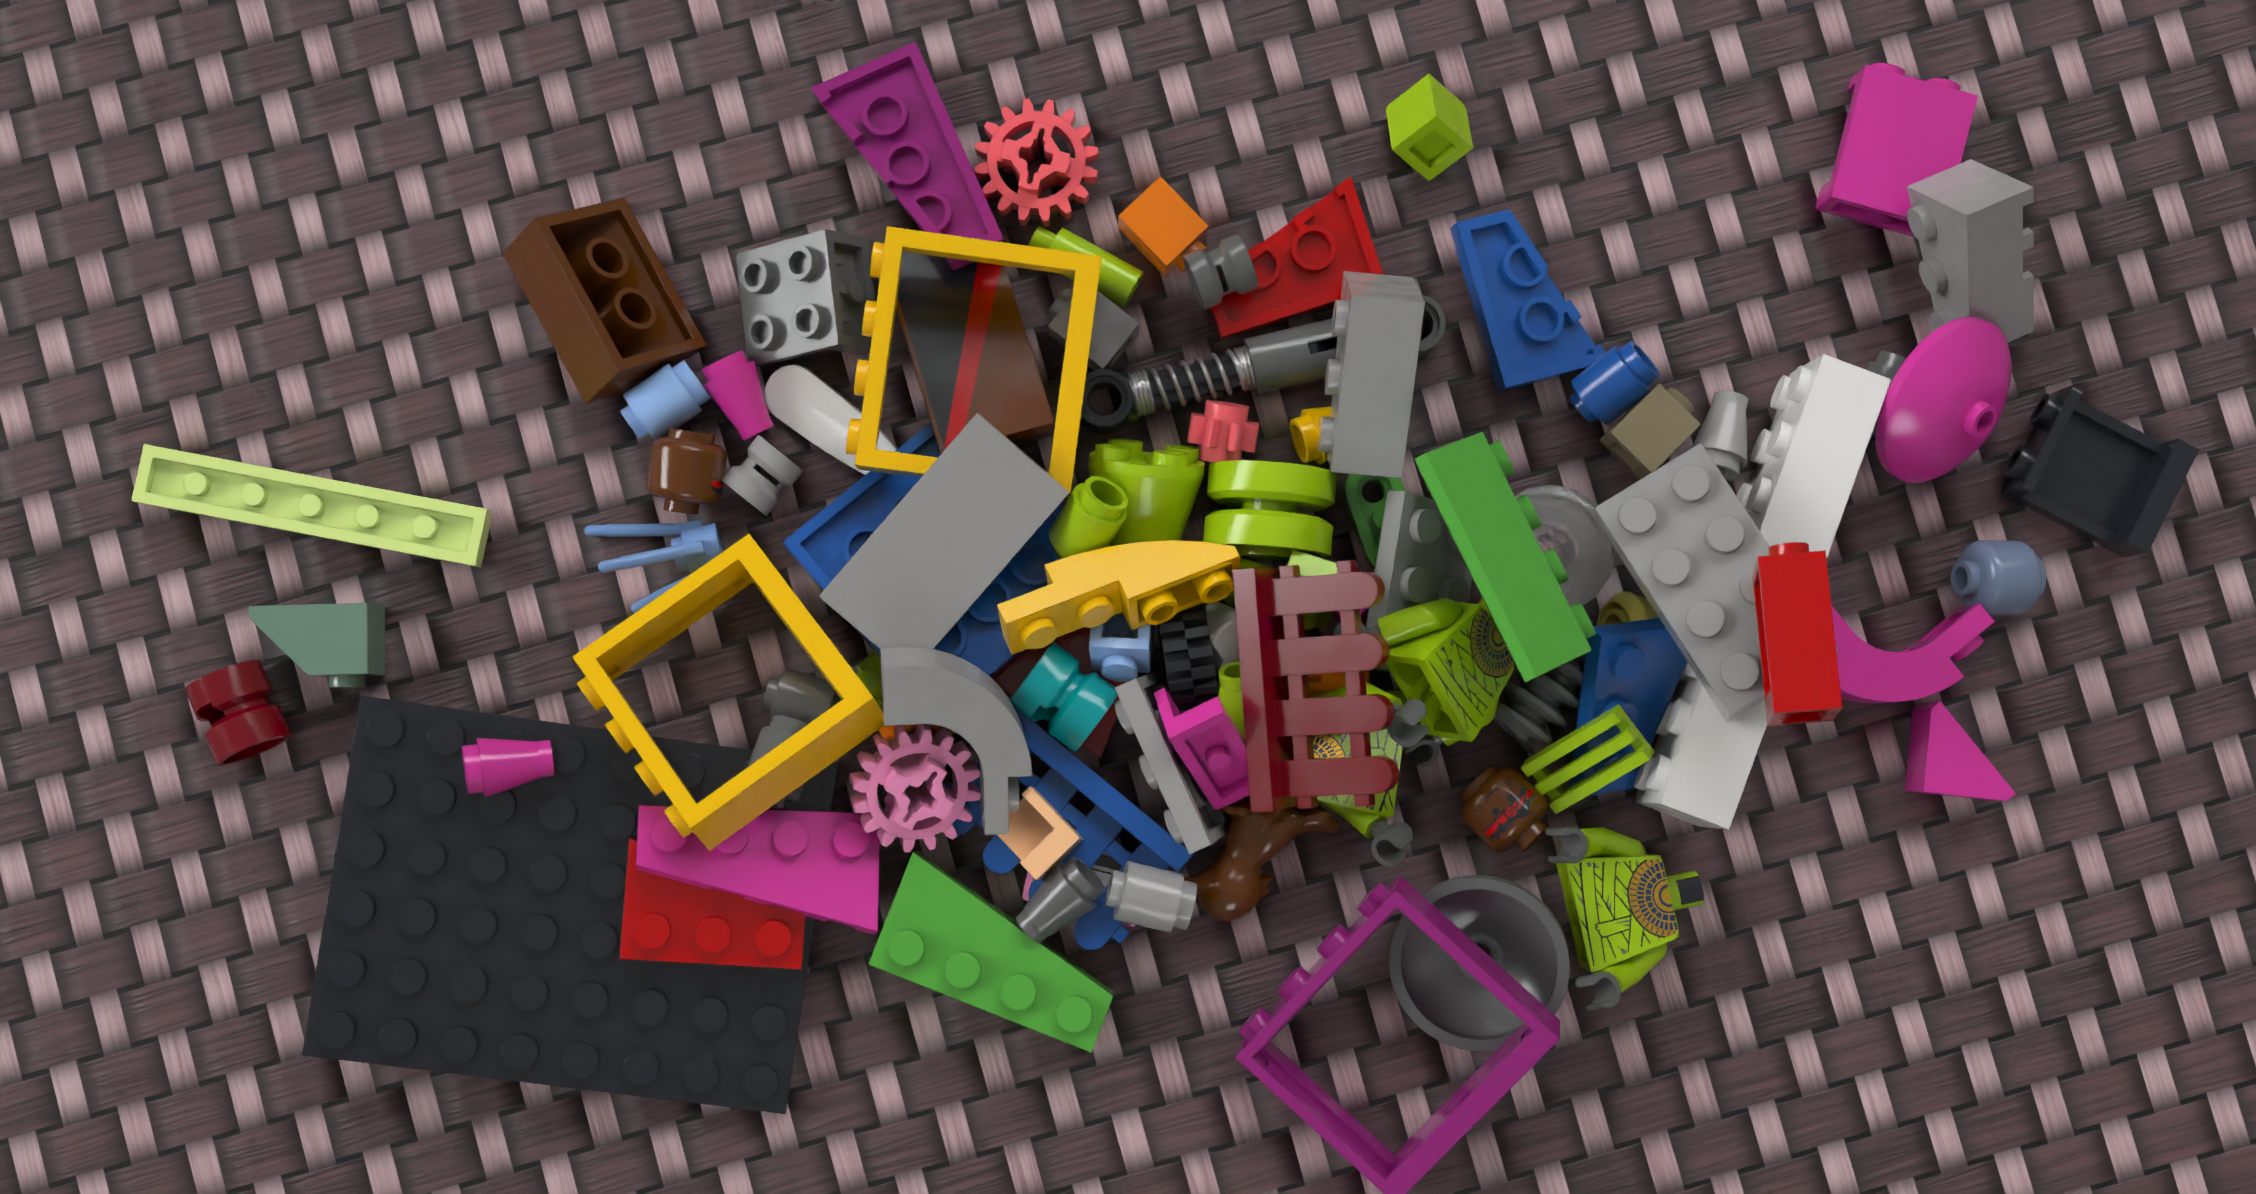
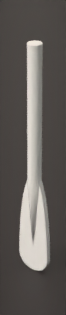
M788 365L776 370L770 376L765 387V401L770 412L794 431L836 459L864 475L869 473L870 471L858 470L855 466L856 455L846 454L850 419L861 420L862 412L828 383L804 366ZM881 430L879 431L877 449L895 452L898 448Z

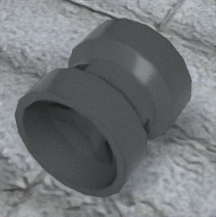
M1238 234L1220 240L1218 247L1208 252L1197 249L1182 256L1190 284L1203 310L1220 304L1223 296L1236 292L1243 295L1259 287L1251 258Z

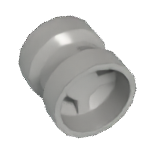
M758 435L747 448L748 457L741 466H732L722 481L767 516L778 503L777 494L783 486L793 485L803 470ZM758 464L773 476L775 480L771 483L757 472L754 466Z

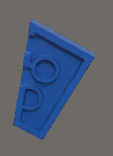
M1510 209L1459 221L1450 228L1498 392L1583 371L1606 353L1601 344L1595 345L1579 322L1582 316L1571 300L1565 301L1547 274L1548 265Z
M1659 618L1593 626L1596 635L1587 639L1591 651L1585 655L1576 729L1619 704L1649 745H1651L1687 664V660ZM1614 725L1573 750L1572 761L1621 733V731ZM1629 744L1569 780V787L1634 748ZM1641 765L1589 796L1632 789Z

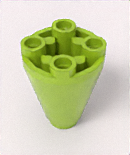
M1118 438L1108 439V444H1096L1095 451L1089 454L1088 468L1090 477L1100 476L1113 481L1123 489L1128 498L1126 520L1109 546L1148 541H1181L1204 476L1205 464L1203 461L1198 460L1199 448L1186 445H1165V450L1145 452L1142 451V441Z

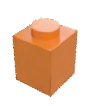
M1161 176L1118 216V229L1164 277H1167L1176 267L1182 273L1186 271L1182 258L1184 254L1197 249L1205 252L1207 250V247L1202 242L1207 239L1209 226Z

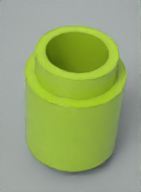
M1100 476L1089 477L1085 483L1075 486L1048 531L1049 540L1056 554L1061 559L1110 545L1127 517L1126 507L1128 505V498L1123 489L1113 481Z

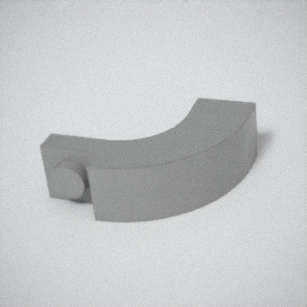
M921 647L880 648L884 726L932 724L948 728L965 738L979 756L980 814L985 835L1009 834V812H1019L1018 777L1032 776V766L1020 719L1008 696L984 671L953 654Z

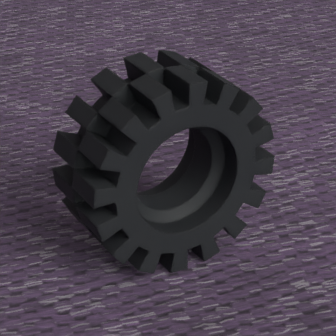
M1201 603L1178 612L1170 620L1157 625L1167 691L1179 711L1192 709L1218 696L1210 632L1207 626L1204 604Z

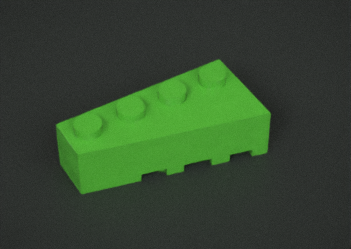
M920 850L912 853L872 953L869 965L1092 1052L1111 1004L1113 989L1045 941L1037 943L1022 930L1016 919L983 898L977 891L951 875Z

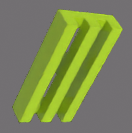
M1617 704L1526 759L1521 769L1527 777L1530 775L1534 776L1537 780L1535 788L1542 795L1547 793L1552 800L1549 804L1550 808L1555 814H1558L1651 759L1655 751L1621 706ZM1614 725L1621 731V733L1552 774L1546 767ZM1631 744L1634 748L1567 789L1563 790L1560 786L1627 745Z

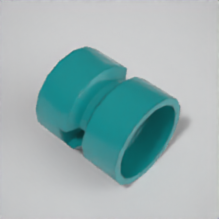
M1053 641L1011 697L1010 701L1016 710L1031 721L1036 722L1045 719L1049 722L1048 733L1070 750L1076 752L1118 695L1115 690L1116 687L1097 673L1091 672L1085 675L1080 673V661Z

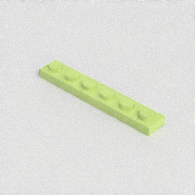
M147 444L143 445L131 500L156 507L479 568L482 566L493 511L485 508Z

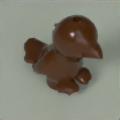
M1250 795L1220 809L1230 815L1226 847L1220 858L1207 869L1186 877L1184 880L1197 883L1196 895L1200 905L1208 915L1225 922L1241 919L1250 913L1257 902L1270 892L1266 885L1274 880V876L1266 873L1261 874V866L1281 853L1300 834L1315 831L1322 834L1335 835L1340 829L1338 820L1319 804L1315 808L1298 809V807H1290L1273 812H1251Z

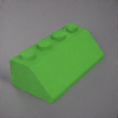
M1480 432L1415 458L1425 484L1524 683L1591 651L1586 639L1596 635L1594 627L1581 602L1571 607L1569 606L1559 586L1569 581L1567 573L1554 548L1542 552L1532 532L1541 527L1542 524L1527 494L1515 498L1505 478L1515 473V470L1500 440L1489 445L1483 432Z

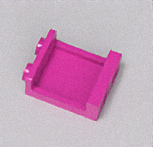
M1874 63L1871 66L1865 65L1850 79L1847 91L1853 93L1831 180L1820 188L1815 210L1915 237L1907 219V211L1911 208L1907 186L1961 163L1978 95L1961 91V86L1951 80L1931 78L1924 81L1906 76L1904 69L1893 64Z

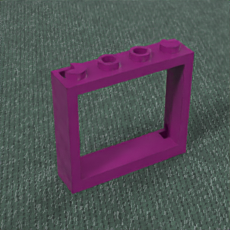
M1399 875L1388 888L1380 882L1370 890L1357 906V910L1362 915L1348 930L1339 924L1329 933L1316 950L1322 957L1308 972L1302 966H1299L1288 976L1277 991L1283 998L1269 1012L1260 1007L1249 1017L1239 1030L1244 1039L1235 1057L1384 1194H1406L1560 1040V1020ZM1399 909L1524 1023L1393 1154L1280 1051L1271 1040L1386 920Z

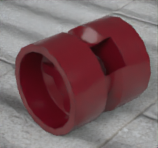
M249 660L227 666L207 674L185 687V692L197 720L209 722L210 724L209 729L205 733V739L217 766H225L249 759L279 746L292 736L280 707L268 704L266 700L272 693V688L260 660Z

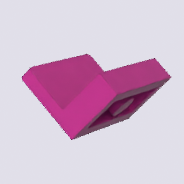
M1165 688L1154 692L1168 739L1214 810L1217 811L1250 795L1246 741L1219 697L1217 696L1181 714Z

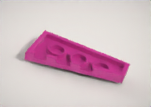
M639 805L636 870L709 890L717 889L743 896L745 900L759 904H772L801 912L803 916L826 922L830 920L855 927L854 930L872 935L878 932V829L869 833L863 829L859 819L863 813L766 810L709 851L693 832L685 838L680 835L664 812L669 806Z

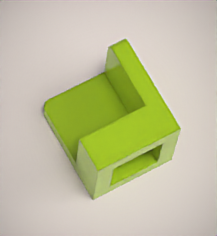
M1430 74L1423 77L1386 108L1392 151L1428 181L1432 180L1473 149L1465 105Z

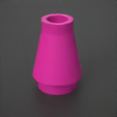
M743 350L733 353L701 370L707 382L703 385V388L735 426L743 441L774 426L768 413L755 361L748 362Z
M476 738L477 744L462 746L468 794L483 792L484 798L541 777L554 776L550 740L520 741Z

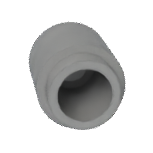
M1127 861L1123 872L1112 871L1107 887L1105 905L1114 907V920L1169 933L1173 927L1186 930L1194 909L1197 883L1185 881L1184 874Z

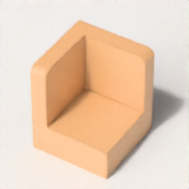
M1029 786L1022 793L1024 798L1019 802V812H1009V834L997 835L1021 860L1019 863L1035 880H1042L1051 872L1058 861L1061 862L1084 839L1036 788Z

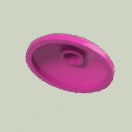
M1967 316L1954 319L1929 334L1903 362L1887 390L1876 426L1877 455L1883 468L1888 473L1908 483L1930 481L1960 466L1990 436L2003 412L2012 374L2008 343L2005 335L1996 325L1978 317Z

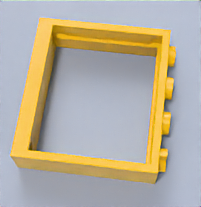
M887 226L885 243L874 242L872 250L870 277L880 278L877 302L867 300L864 309L862 336L872 337L869 360L859 359L857 363L854 395L864 396L861 420L850 419L846 454L856 455L855 466L858 470L921 478L937 460V457L877 449L904 252L1074 275L1049 472H1047L1069 491V494L1066 496L1068 498L1071 494L1102 256Z
M750 534L743 537L573 656V659L586 676L577 682L583 694L597 711L604 706L608 708L614 718L607 722L605 726L625 753L633 748L639 753L643 761L634 766L641 779L655 796L664 790L673 803L664 810L671 823L683 838L693 832L709 851L884 726L883 712L872 694ZM753 582L841 698V701L697 803L613 680Z

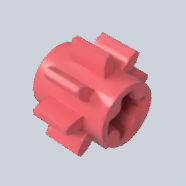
M1206 400L1204 414L1194 412L1191 414L1187 442L1199 444V459L1208 462L1241 460L1242 451L1255 453L1259 423L1247 421L1249 406L1218 400Z

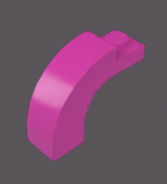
M1980 603L1968 607H1959L1910 647L1899 652H1890L1875 648L1860 639L1832 606L1835 643L1839 649L1837 661L1841 698L1859 703H1888L1910 701L1938 693L1964 677L1950 657L1954 661H1959L1976 650L1984 642V639L1979 634L1995 621Z

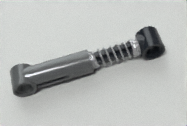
M1422 295L1425 301L1423 322L1427 327V337L1420 341L1418 360L1426 357L1435 348L1446 328L1445 315L1441 306L1432 298ZM1332 318L1244 339L1243 348L1239 346L1237 349L1235 347L1233 352L1227 349L1225 356L1218 357L1215 353H1212L1209 360L1203 361L1200 357H1196L1192 364H1187L1181 360L1179 367L1172 368L1170 365L1165 364L1163 371L1156 372L1153 368L1149 369L1148 374L1145 370H1142V372L1138 371L1137 373L1133 372V374H1128L1127 371L1115 372L1110 369L1093 371L1086 375L1080 422L1089 431L1099 435L1113 434L1121 430L1127 423L1139 421L1138 416L1154 414L1157 407L1165 406L1166 409L1170 410L1171 404L1181 402V405L1185 407L1186 400L1196 398L1197 402L1200 403L1203 396L1212 395V398L1216 399L1217 393L1227 391L1231 396L1232 389L1240 387L1245 392L1254 389L1256 395L1325 379L1328 359H1336V349L1331 350L1330 346L1337 345V336H1332ZM1100 389L1114 391L1121 400L1119 409L1109 416L1095 414L1087 404L1089 397L1095 391Z

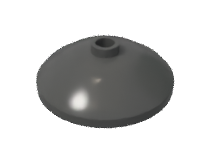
M1468 875L1452 878L1436 884L1421 894L1475 944H1485L1492 952L1490 957L1554 1015L1556 1014L1565 997L1570 974L1569 950L1559 922L1551 910L1536 895L1514 882L1487 875ZM1405 914L1402 915L1391 943L1389 968L1394 991L1405 1012L1419 1028L1447 1045L1470 1051L1498 1050L1524 1022Z

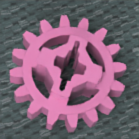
M918 724L915 734H907L903 725H895L894 739L887 741L878 733L873 736L874 743L878 749L874 754L863 751L858 752L857 759L865 771L850 773L849 781L852 788L859 791L850 797V801L855 813H863L859 818L863 829L867 833L878 829L877 836L881 845L887 847L896 837H899L904 852H911L915 840L923 839L927 848L932 850L935 849L936 834L943 832L952 840L957 837L952 824L956 819L971 822L973 815L965 803L966 801H976L981 798V793L976 784L971 782L980 777V772L974 761H967L971 753L965 743L960 741L953 744L954 738L949 729L942 727L932 737L928 724ZM946 764L952 770L951 790L946 788L942 782L947 774L944 768ZM923 781H924L925 784L923 785V787H922V788H919V786L922 785V783H923ZM878 784L883 785L888 792L884 799L886 803L884 810L879 806L877 800ZM909 785H911V787H910V788L908 789V791L906 792L905 789H906Z

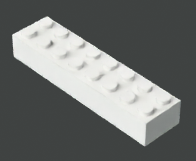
M1825 354L1804 366L1800 365L1797 370L1790 373L1789 377L1786 375L1781 377L1770 403V407L1777 410L1770 430H1762L1751 454V461L1758 463L1751 483H1743L1736 495L1769 546L1805 542L1809 545V552L1826 550L1827 559L1891 379ZM1687 662L1672 700L1669 702L1656 733L1659 736L1654 747L1655 752L1649 761L1641 765L1633 783V787L1639 789L1635 802L1699 827L1729 830L1767 726L1765 700L1731 721L1726 722Z

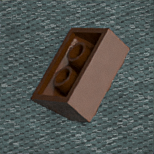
M625 198L534 218L502 253L585 404L629 391L668 363L673 367L702 351L707 346Z

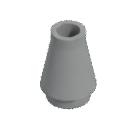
M1717 391L1714 393L1712 405L1692 448L1701 443L1725 480L1732 481L1739 477L1740 469L1748 464L1746 411L1749 399L1737 392Z

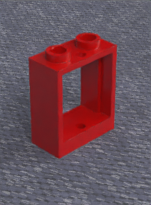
M1805 542L1783 543L1768 547L1769 556L1757 557L1752 576L1767 726L1833 721L1843 707L1826 550L1809 552V545Z

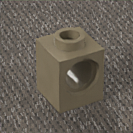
M1658 383L1647 395L1635 403L1599 441L1640 480L1654 472L1701 423L1691 415L1695 411L1694 407L1682 393L1672 387L1666 390Z

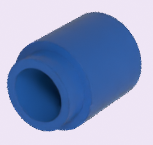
M1630 340L1621 348L1614 345L1571 381L1576 392L1570 396V399L1575 408L1588 422L1593 423L1599 419L1604 424L1609 425L1652 390L1651 383L1660 377V373L1647 354L1635 342Z

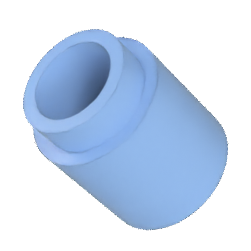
M683 360L673 368L668 363L624 393L623 396L628 406L620 410V412L640 439L650 434L656 440L660 437H666L669 433V428L677 429L702 412L700 405L711 397L686 361Z

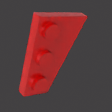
M1351 176L1336 186L1330 194L1312 207H1307L1292 218L1291 222L1248 250L1258 279V289L1243 295L1236 292L1223 296L1220 304L1210 309L1220 340L1223 341L1333 306L1335 300H1341L1343 271L1383 274Z
M629 838L619 959L786 969L802 968L805 916L801 912L772 904H759L745 900L743 896L717 889L709 890L636 870L637 839Z

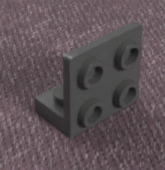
M823 229L741 252L736 256L748 362L755 361V365L760 367L825 350L855 354L870 353L872 337L862 336L866 301H875L873 277H870L871 258L868 237Z

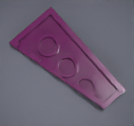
M916 41L811 87L816 99L922 231L1005 243ZM943 257L953 270L974 262Z

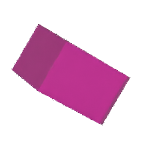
M1941 701L1923 702L1912 709L1905 791L1991 801H2008L2016 794Z

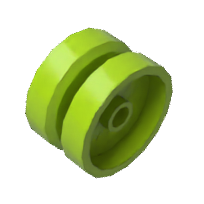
M1233 460L1210 463L1207 496L1219 504L1242 509L1218 510L1205 516L1203 542L1235 546L1241 557L1251 559L1288 561L1293 549L1315 557L1329 558L1331 556L1333 526L1319 517L1298 514L1297 512L1323 511L1331 507L1335 503L1337 473L1315 466L1272 461Z

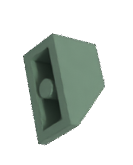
M370 603L249 606V619L307 675L329 678V688L366 687L367 676H385L384 606Z

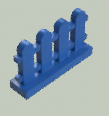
M1016 710L1024 731L1030 758L1035 753L1051 767L1042 779L1032 772V776L1018 777V780L1026 787L1032 786L1036 788L1061 816L1077 828L1076 831L1084 839L1061 862L1066 863L1072 856H1076L1092 868L1103 853L1106 852L1122 866L1119 870L1123 872L1127 861L1165 870L1171 866L1179 873L1184 869L1195 854H1189L1183 844H1177L1172 836L1038 724ZM978 777L971 782L976 784L980 791V779ZM948 781L945 785L946 788L951 790L952 783ZM1079 791L1096 804L1087 817L1070 803ZM980 800L966 801L965 805L969 808L973 818L971 822L956 819L952 823L957 836L966 835L976 824L983 829ZM1124 828L1142 842L1133 854L1115 841ZM997 834L990 835L993 838L987 844L983 853L985 865L989 870L998 874H1006L1013 871L1021 860ZM1046 877L1032 882L1028 892L1029 900ZM1108 884L1105 887V892L1097 899L1099 906L1080 917L1074 927V937L1077 943L1088 950H1096L1103 947L1111 937L1121 944L1130 934V931L1122 926V921L1114 920V907L1105 905Z

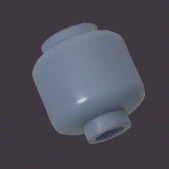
M1979 540L1968 545L1959 556L1958 562L1954 564L1951 571V585L1964 607L1980 603L1990 616H2015L2029 611L2037 599L2040 598L2046 586L2047 575L2042 560L2026 543L2014 540Z

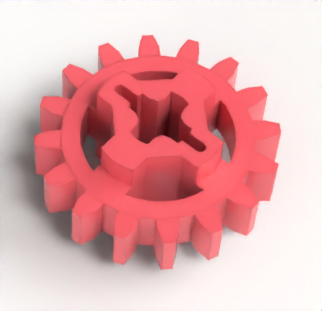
M1024 99L1023 113L1015 115L1011 109L1005 106L1001 108L1004 124L998 126L995 123L986 122L984 129L991 142H976L975 152L977 156L987 160V162L974 166L977 179L990 180L982 188L986 200H992L998 196L1001 198L997 206L998 214L1001 217L1006 216L1012 209L1018 210L1021 226L1027 225L1031 214H1038L1042 225L1049 227L1051 212L1058 210L1068 220L1072 217L1069 203L1072 199L1085 205L1089 201V193L1082 184L1097 183L1098 171L1086 166V164L1099 160L1098 147L1083 146L1091 138V129L1088 125L1077 129L1073 128L1076 119L1073 109L1070 108L1059 117L1055 115L1054 100L1048 99L1042 111H1034L1030 99ZM1032 128L1030 133L1017 141L1010 140L1017 133ZM1055 133L1068 142L1075 158H1071L1070 153L1059 150L1054 140ZM1043 143L1046 164L1040 165L1038 173H1034L1033 182L1031 183L1027 162L1034 160L1035 154H1039L1040 146ZM998 168H1003L1005 173L1015 176L1019 183L1018 193L1012 191L1004 183ZM1056 185L1064 186L1056 194L1041 198L1042 193Z

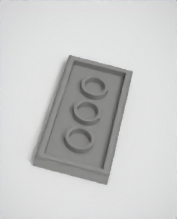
M977 412L822 591L819 597L879 648L921 647L934 649L1069 494V491Z

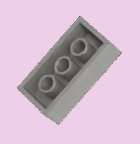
M1699 443L1596 506L1595 515L1597 523L1726 722H1729L1765 700L1752 576L1757 557L1769 556L1768 547L1770 546L1703 445Z

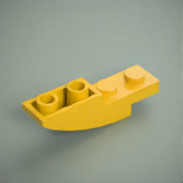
M1169 540L1108 546L1045 564L1047 586L997 605L1004 640L1011 655L1026 649H1040L1052 643L1057 637L1083 627L1093 628L1102 625L1112 616L1121 612L1131 630L1147 624H1162L1173 618L1178 612L1201 603L1218 602L1234 591L1233 570L1240 569V555L1235 546L1209 542Z

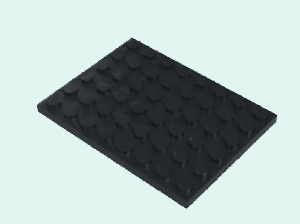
M361 695L302 1055L786 1114L815 919L805 916L801 969L619 959L629 838L637 839L639 805L671 806L673 804L664 790L655 796L641 779L634 766L643 761L636 749L633 748L625 753L609 730ZM651 736L697 803L745 770L753 750ZM476 738L520 741L550 740L554 776L541 777L484 798L483 792L468 794L462 746L477 744ZM833 762L805 782L798 802L785 801L783 808L770 807L768 810L831 812L838 762Z

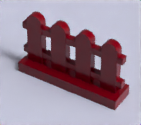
M1356 560L1336 561L1337 574L1300 577L1299 565L1233 570L1251 812H1273L1298 806V809L1318 807L1317 796L1354 795L1355 807L1375 805L1374 794L1390 791L1398 782L1399 769L1396 763L1388 756H1371L1370 732L1381 731L1390 726L1394 719V707L1391 701L1384 695L1367 694L1365 679L1366 670L1381 668L1387 662L1390 653L1389 645L1380 634L1362 633L1360 609L1373 608L1382 601L1385 594V586L1377 574L1373 572H1357ZM1340 611L1342 635L1305 637L1303 613ZM1345 672L1346 696L1309 698L1308 674ZM1349 733L1351 757L1314 758L1312 735Z

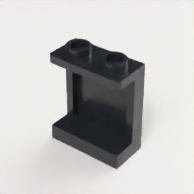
M2073 385L2053 392L2051 395L2045 394L2037 403L2030 416L2029 424L2033 425L2034 428L2026 444L2019 445L2006 463L2004 475L2009 478L2001 494L2123 558L2148 553L2199 449L2180 439L2162 443L2079 400L2083 391Z

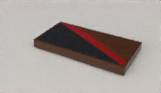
M904 252L896 311L940 455L977 412L1010 441L1053 430L1055 422L1005 266L972 262L953 270L943 257Z

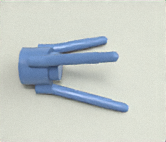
M701 519L684 523L589 525L584 529V533L589 537L681 536L671 539V547L601 561L598 564V569L602 573L674 559L679 573L690 571V574H692L723 552L716 523L703 526ZM687 576L633 603L631 611L636 613Z

